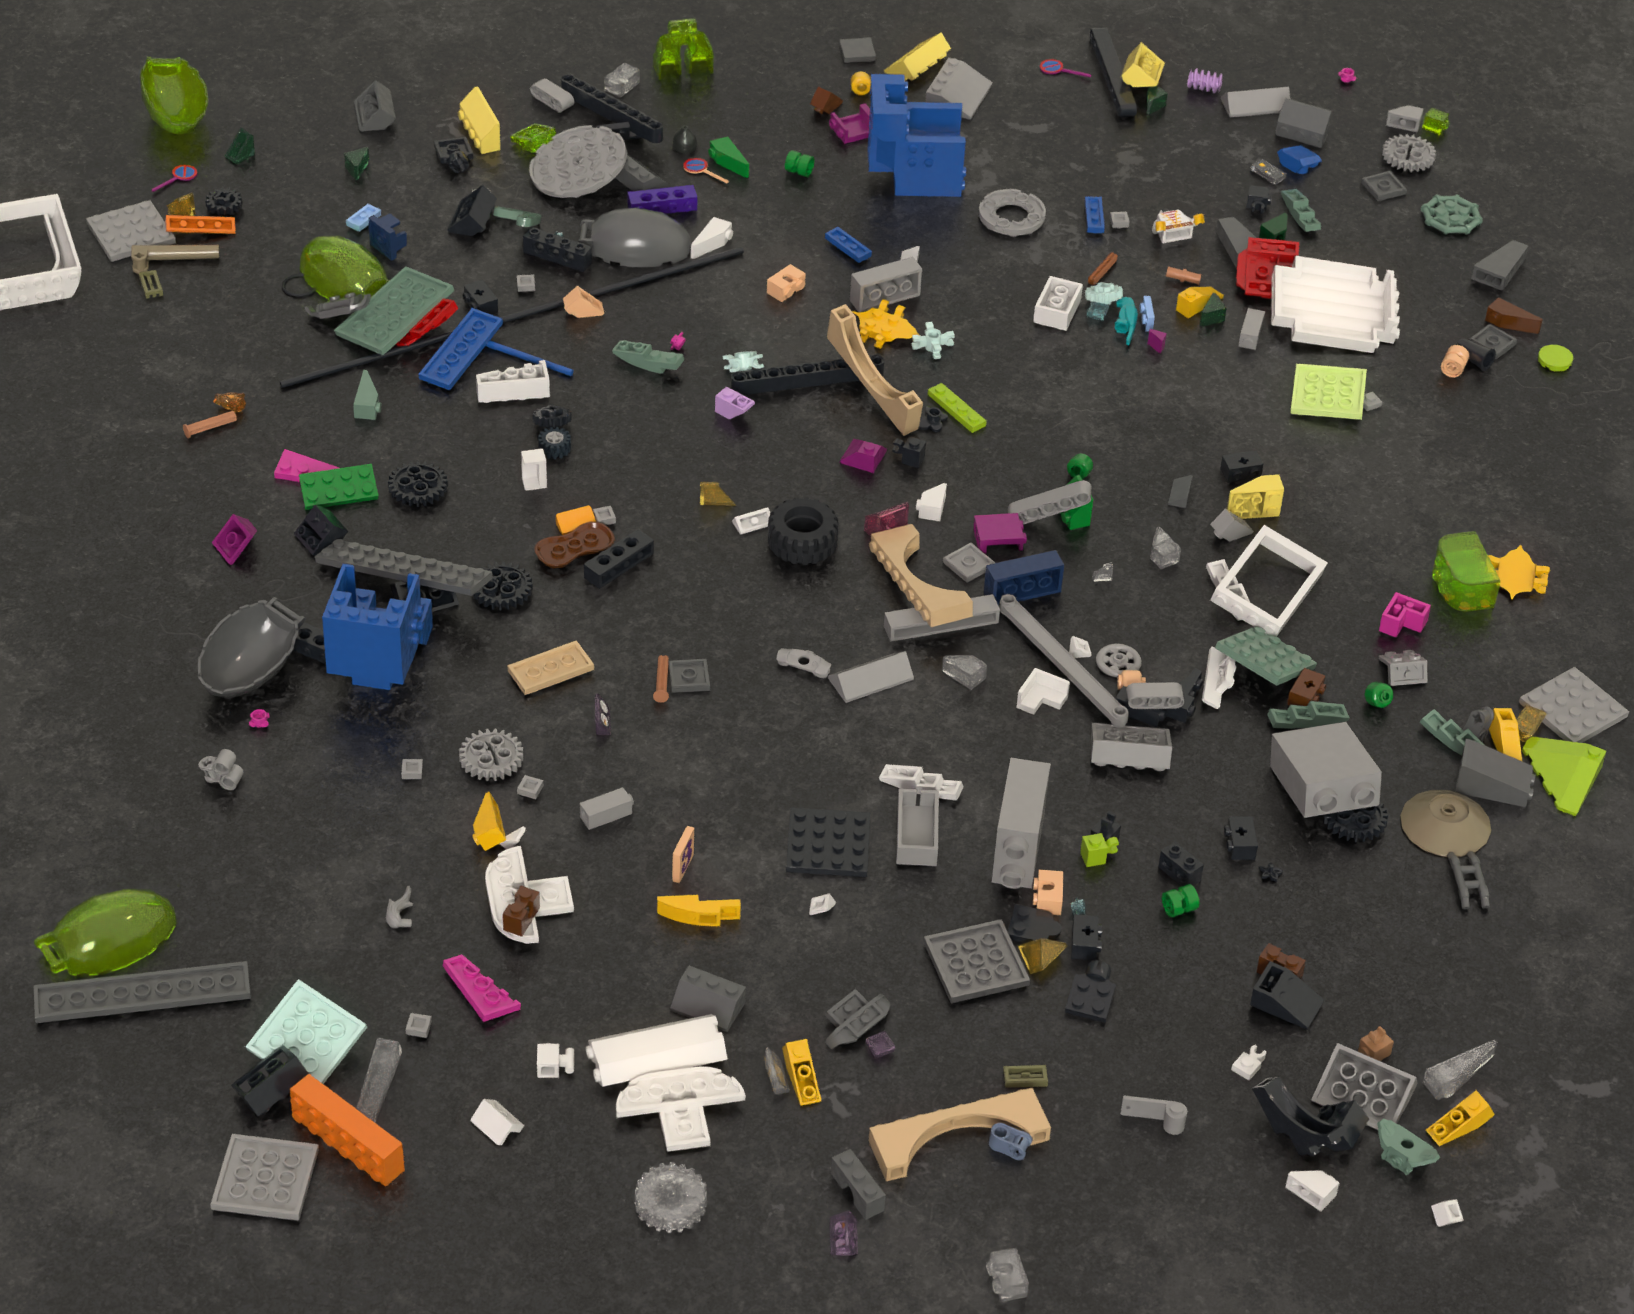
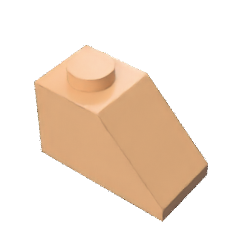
M576 286L563 298L566 312L573 314L577 318L602 316L604 314L602 302L579 286Z

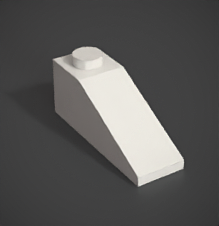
M713 217L691 244V258L695 259L724 246L733 236L732 223Z

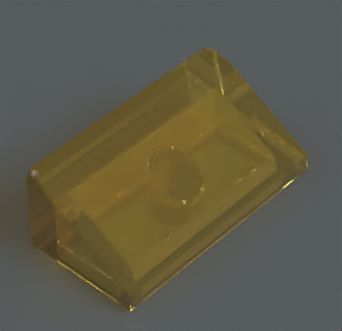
M1529 705L1523 708L1516 719L1519 738L1523 742L1534 735L1547 713Z

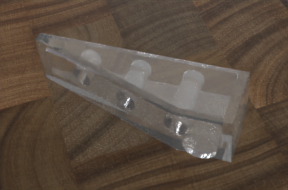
M377 1038L356 1107L358 1111L374 1123L395 1075L402 1053L399 1042L383 1038Z
M1494 1039L1426 1069L1423 1084L1437 1101L1445 1097H1451L1494 1056L1497 1041Z

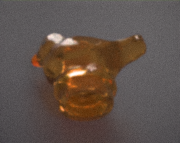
M227 392L225 394H216L213 401L225 409L234 412H241L246 405L244 393Z

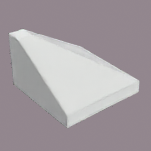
M1072 636L1069 653L1074 658L1090 657L1091 651L1088 641Z
M523 826L506 836V841L500 843V845L505 849L514 847L521 839L526 828Z
M830 893L811 899L809 914L814 915L829 911L836 901Z

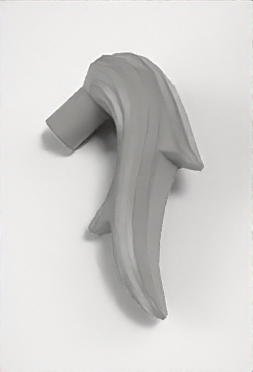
M410 886L406 887L404 895L399 900L394 902L389 899L386 921L391 928L411 927V919H401L400 917L402 909L413 905L409 902L411 896Z

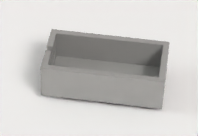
M899 788L896 864L937 866L939 790H921L920 805L916 806L917 789Z

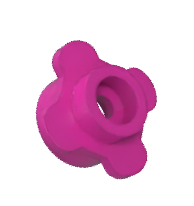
M1344 68L1338 73L1343 82L1356 80L1354 70L1350 68Z
M683 332L679 336L675 335L672 338L670 350L674 348L680 350L686 341L682 337Z
M262 709L254 710L250 714L251 721L249 725L251 727H267L269 725L267 721L270 717L269 713Z

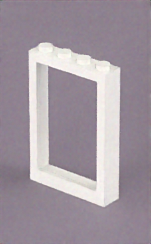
M1264 525L1217 586L1210 601L1250 625L1265 629L1266 634L1277 637L1321 577L1328 563ZM1259 544L1310 573L1307 580L1278 619L1227 589V586Z

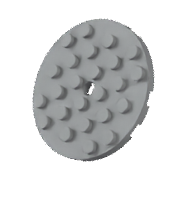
M592 125L575 127L553 136V140L548 144L544 143L536 151L537 155L535 158L531 159L529 171L534 185L544 194L554 197L576 198L596 192L612 181L625 165L627 148L620 134L612 132V129L608 127L592 128Z

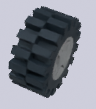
M549 427V430L546 428L538 436V448L543 449L545 456L547 455L549 459L551 457L557 459L558 456L563 458V455L567 456L570 453L571 435L563 428L559 430V427H556V429Z

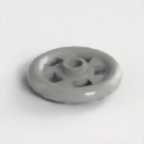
M1110 644L1098 651L1096 663L1103 673L1118 678V674H1121L1123 671L1119 670L1126 667V670L1139 671L1141 657L1130 646ZM1109 652L1112 653L1110 657L1106 656ZM1128 659L1134 660V664L1128 663ZM1109 662L1112 666L1108 667L1105 663Z

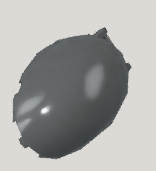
M641 208L615 209L602 214L596 220L583 219L580 221L581 232L580 239L577 242L591 246L592 256L603 258V261L607 263L612 261L620 263V266L657 267L662 266L664 262L671 261L674 264L688 258V254L691 251L692 241L683 224L662 212ZM588 230H592L591 239L587 238Z
M273 597L269 602L260 600L258 603L239 607V610L222 619L206 638L202 652L198 657L199 680L210 695L228 699L257 690L279 673L289 659L295 645L298 629L304 624L306 617L299 616L281 604L276 597Z

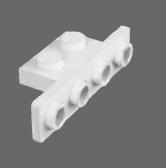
M1215 647L1209 649L1202 701L1218 709L1222 693L1227 688L1230 689L1234 684L1233 676L1236 670V661L1215 649Z

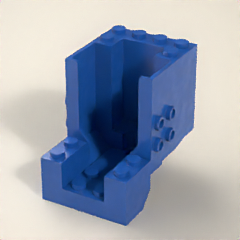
M871 74L868 136L869 172H893L895 196L961 197V191L965 190L964 177H966V167H964L966 142L965 137H960L962 103L907 102V95H904V93L908 91V81H905V75Z
M349 564L342 565L322 616L327 673L352 677V685L391 690L393 683H404L418 644H427L433 627L431 599L420 598L419 575L408 574V596L406 601L390 599L387 609L376 608L375 591L356 588L354 566Z

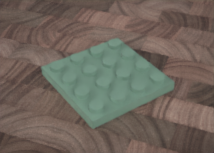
M1258 626L1217 641L1215 649L1276 686L1298 677L1304 668L1314 670L1317 665L1315 661L1311 660L1310 656L1301 654L1296 651L1295 647L1281 642L1280 638L1266 634L1265 629Z

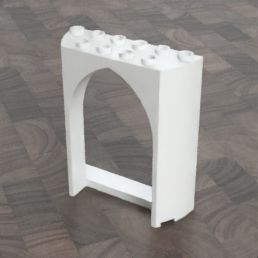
M58 194L0 203V222L43 215L56 259L52 271L1 279L0 310L71 298L74 295L81 278V266Z

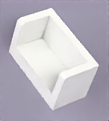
M543 449L521 451L522 481L525 490L547 488L546 458Z

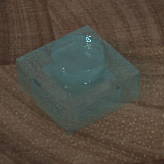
M1093 301L1087 311V317L1103 321L1108 312L1109 305Z

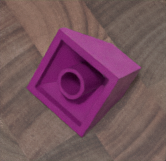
M853 439L840 459V463L874 473L887 452V448L867 441Z
M233 514L212 541V544L225 560L232 565L253 538L257 529L248 519Z

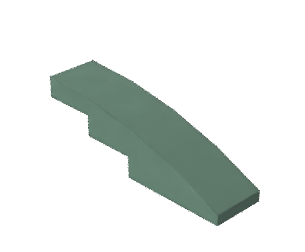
M1297 189L1281 191L1287 208L1305 232L1321 230V223L1315 218V211L1309 207L1308 198Z
M1310 701L1308 706L1290 705L1288 710L1270 709L1267 714L1273 728L1289 729L1335 724L1348 721L1350 718L1344 704Z
M1435 709L1420 721L1436 738L1461 756L1466 739L1484 745L1469 729L1463 731L1452 719L1446 721Z

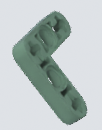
M500 206L494 207L493 214L497 217L517 220L516 225L523 227H532L540 224L542 216L537 213Z

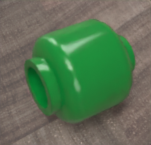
M1082 453L1076 454L1067 464L1068 474L1072 478L1080 475L1084 479L1093 469L1092 459Z
M1372 682L1365 689L1364 695L1367 703L1370 705L1384 708L1392 702L1394 694L1388 684Z

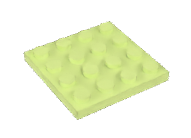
M1296 364L1291 414L1362 420L1367 369Z

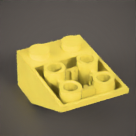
M1260 476L1231 490L1227 510L1241 519L1280 516L1284 493L1280 476Z

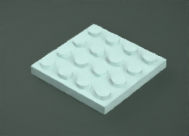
M298 979L246 1045V1049L263 1060L281 1045H284L297 1056L311 1076L324 1084L366 1030L367 1025Z

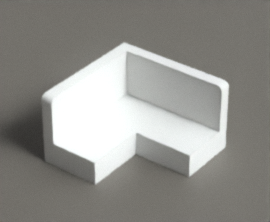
M1034 668L1018 692L1017 708L1033 715L1042 703L1060 710L1068 698L1070 682Z

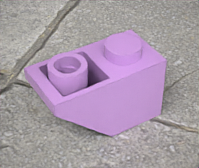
M725 387L715 396V412L728 419L745 413L755 404V401L728 387Z

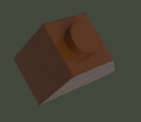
M818 87L810 105L815 107L814 111L823 114V112L830 114L844 100L832 92Z

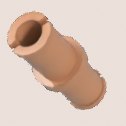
M1168 266L1166 277L1198 285L1202 275L1189 272L1187 269L1180 270Z

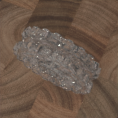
M670 1162L668 1166L664 1163L659 1164L658 1168L652 1166L649 1168V1173L644 1172L642 1180L638 1179L637 1181L638 1188H635L636 1213H640L639 1218L641 1221H647L646 1225L648 1227L655 1226L656 1231L659 1232L662 1229H666L667 1233H671L672 1230L682 1232L684 1227L690 1229L693 1222L698 1223L700 1221L699 1215L704 1216L705 1214L704 1207L707 1204V1191L704 1190H706V1183L701 1182L702 1176L700 1174L695 1175V1170L693 1168L686 1169L684 1164L676 1166L675 1162Z

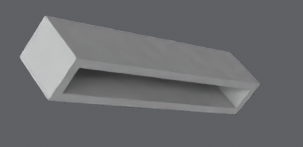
M993 594L971 598L973 601V617L930 627L915 608L885 612L884 628L891 642L999 623L1000 608Z

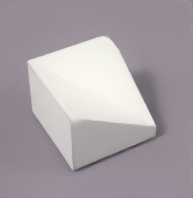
M1457 1199L1431 1206L1437 1226L1439 1227L1463 1221Z

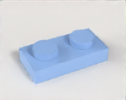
M367 204L346 220V226L360 232L369 225L368 217L375 215L377 218L380 217L381 210Z
M1144 296L1143 303H1140V313H1143L1142 324H1145L1146 331H1149L1154 326V312L1151 296Z

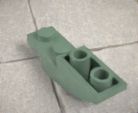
M620 340L612 350L613 354L636 367L661 374L666 369L677 370L684 361L683 354L652 350L651 344Z

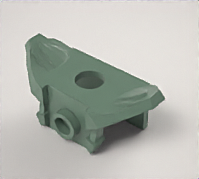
M1384 1118L1377 1123L1380 1144L1384 1150L1381 1154L1382 1160H1386L1394 1168L1404 1172L1405 1175H1408L1413 1170V1167L1434 1163L1440 1158L1436 1149L1401 1125Z

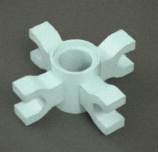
M925 322L926 336L912 335L913 342H916L912 343V348L916 350L925 347L927 351L932 352L934 359L941 358V345L954 346L953 339H949L954 338V332L948 331L941 334L938 329H934L932 322Z
M757 351L738 352L734 354L735 357L732 355L723 356V359H728L730 362L729 365L724 366V369H730V372L752 370V367L756 369L764 367L763 364H759L757 359L763 357L762 354H757Z

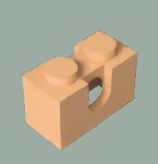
M791 264L767 279V293L783 302L790 298L794 291L798 292L805 287L806 273Z
M1039 870L1038 878H1034L1033 890H1037V893L1033 894V905H1037L1036 909L1048 911L1052 915H1061L1063 871Z

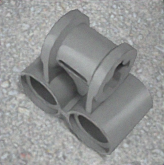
M222 749L217 757L207 756L201 759L198 764L199 768L204 771L205 780L208 783L219 782L227 790H234L244 773L240 766L234 764L237 759L235 753L228 749Z

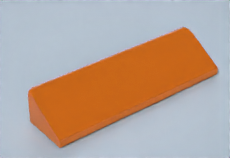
M166 215L165 218L166 232L235 234V217Z

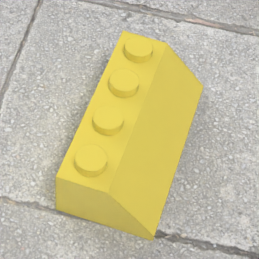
M939 33L920 43L884 71L887 74L905 75V81L908 79L912 81L919 76L918 73L921 74L928 70V65L931 67L938 62L936 59L940 60L947 56L946 52L951 48L943 34Z
M1141 42L1129 54L1121 77L1126 84L1133 87L1156 86L1165 62Z
M478 86L474 87L460 103L458 117L460 121H463L465 130H468L470 139L474 140V145L481 154L500 150V123Z

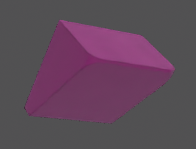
M1150 329L1147 344L1157 352L1162 353L1167 333Z

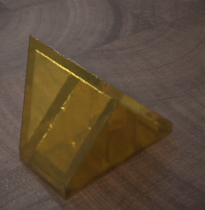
M193 193L177 198L167 205L168 215H195Z
M701 482L700 505L736 506L719 487V482Z
M1043 938L1018 945L1031 974L1044 970L1067 947L1066 943Z

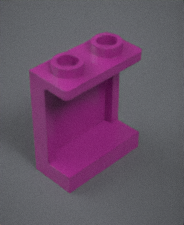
M866 103L860 105L859 113L838 118L835 113H831V120H829L830 128L836 132L838 138L845 144L868 138L870 108Z
M1018 513L974 515L973 531L977 548L984 554H986L987 545L1017 544L1018 550L1023 551V544H1026V533L1022 532L1023 521L1019 519Z

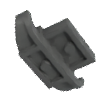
M355 292L347 293L343 298L336 295L329 297L330 300L317 304L316 310L311 305L306 306L305 310L310 316H316L320 319L348 314L366 308L370 303L371 295H364V299L362 294L355 295Z
M854 989L826 1012L825 1016L836 1029L826 1039L825 1043L833 1049L840 1044L856 1042L858 1038L886 1017L890 1008V1001L881 993L868 1002Z

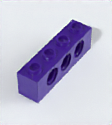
M694 185L628 192V208H641L664 214L697 210V194Z

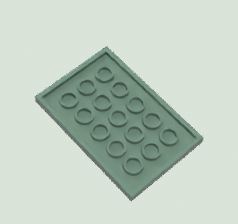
M405 266L371 297L370 303L366 308L355 311L334 331L341 338L384 355L442 299L448 298L455 290L451 284Z

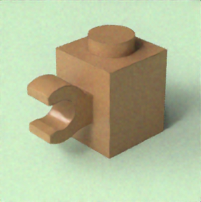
M1379 1026L1377 1030L1370 1031L1368 1035L1361 1038L1358 1052L1381 1061L1391 1055L1394 1041Z

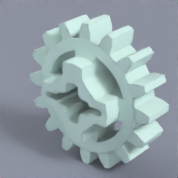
M1100 282L1095 286H1091V288H1087L1085 295L1086 299L1090 300V302L1111 304L1112 301H1117L1123 297V288L1113 283Z

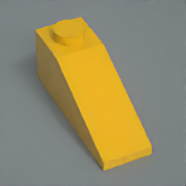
M1189 287L1178 294L1176 311L1189 319L1222 299L1224 295L1212 287Z
M490 792L485 794L473 824L475 832L473 839L477 845L481 844L485 851L506 841L499 806Z

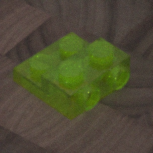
M534 123L510 135L511 142L522 145L523 150L535 153L544 143L548 144L553 140L552 137L557 134L555 127Z

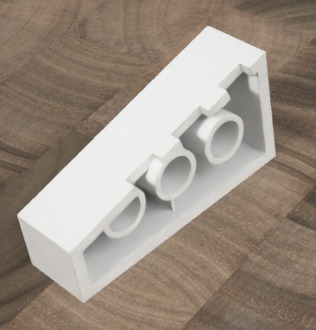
M545 360L539 361L537 365H532L531 363L524 364V367L519 369L509 367L505 372L495 370L477 374L476 389L478 402L489 403L491 401L550 397L549 376Z

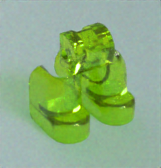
M695 18L668 22V34H664L659 38L655 53L653 54V67L658 80H661V65L674 64L678 75H681L680 49L682 45H687L684 51V63L689 74L692 71V62L701 60L706 61L710 73H713V50L706 34L702 31H697Z

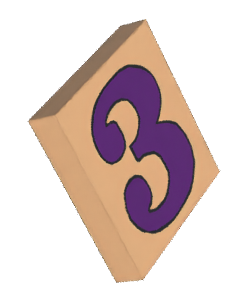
M687 826L673 852V882L680 883L694 855L693 827Z

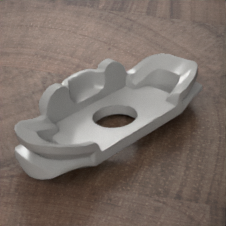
M782 648L777 653L779 665H790L812 672L820 678H826L830 673L831 663L825 661L812 651ZM806 657L809 659V663L802 665L798 660Z

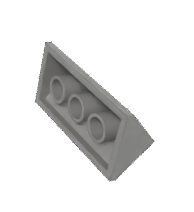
M1289 87L1227 92L1221 96V100L1229 117L1273 114L1281 112L1285 98L1290 99Z
M903 651L828 675V679L845 703L912 681L914 676L907 653Z

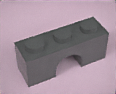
M849 1149L832 1157V1176L842 1189L847 1186L851 1188L854 1196V1205L864 1219L867 1220L883 1212L886 1195L853 1151Z

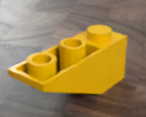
M1494 708V720L1490 725L1489 732L1497 751L1522 761L1518 723L1512 708Z
M807 1039L786 1043L782 1050L800 1106L821 1102Z
M1476 1090L1427 1128L1426 1131L1438 1146H1441L1478 1129L1495 1114L1489 1104Z

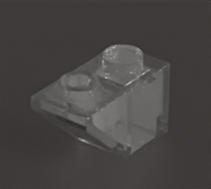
M1157 527L1150 559L1160 569L1179 562L1181 548L1166 532Z

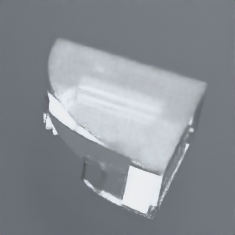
M1106 563L1098 571L1096 570L1092 576L1093 582L1112 580L1113 563Z

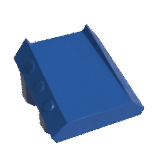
M1301 145L1283 148L1277 152L1281 165L1299 174L1307 173L1308 167H1316L1322 161L1319 155Z

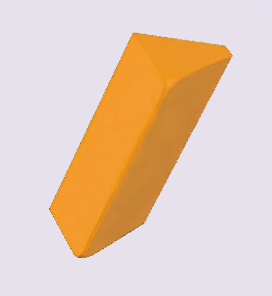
M589 505L556 514V525L562 535L572 532L584 523L596 522Z

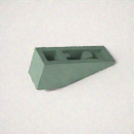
M363 370L353 404L354 418L376 420L377 414L381 412V402L378 401V393L368 371Z

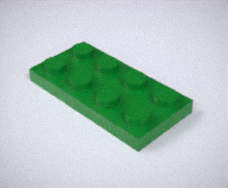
M372 464L299 474L305 510L312 509L314 505L329 507L378 499Z

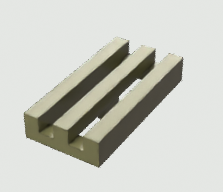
M156 270L140 272L139 279L146 299L149 298V295L156 297V294L163 296V290ZM150 275H153L157 289H154ZM144 276L147 278L150 290L147 289Z
M1046 1065L1003 1066L1005 1088L1048 1086Z

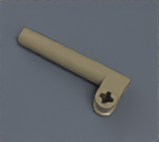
M132 245L133 272L139 274L140 272L148 271L149 260L219 259V245Z

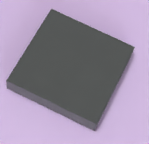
M871 38L840 39L839 45L845 63L876 61Z
M1391 171L1364 177L1361 180L1363 186L1377 201L1401 196L1407 192V189Z
M1491 324L1469 339L1485 347L1495 349V359H1498L1517 344L1516 338Z
M707 659L668 661L672 693L710 691Z

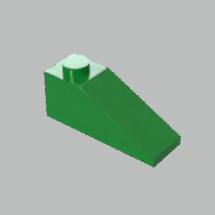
M728 136L710 141L708 153L717 164L745 178L749 177L748 161Z

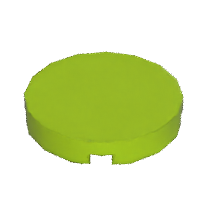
M1547 345L1540 349L1538 362L1544 368L1545 366L1549 367L1551 371H1565L1573 363V354L1563 346Z

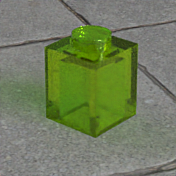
M1431 107L1424 117L1422 129L1440 135L1449 126V114Z

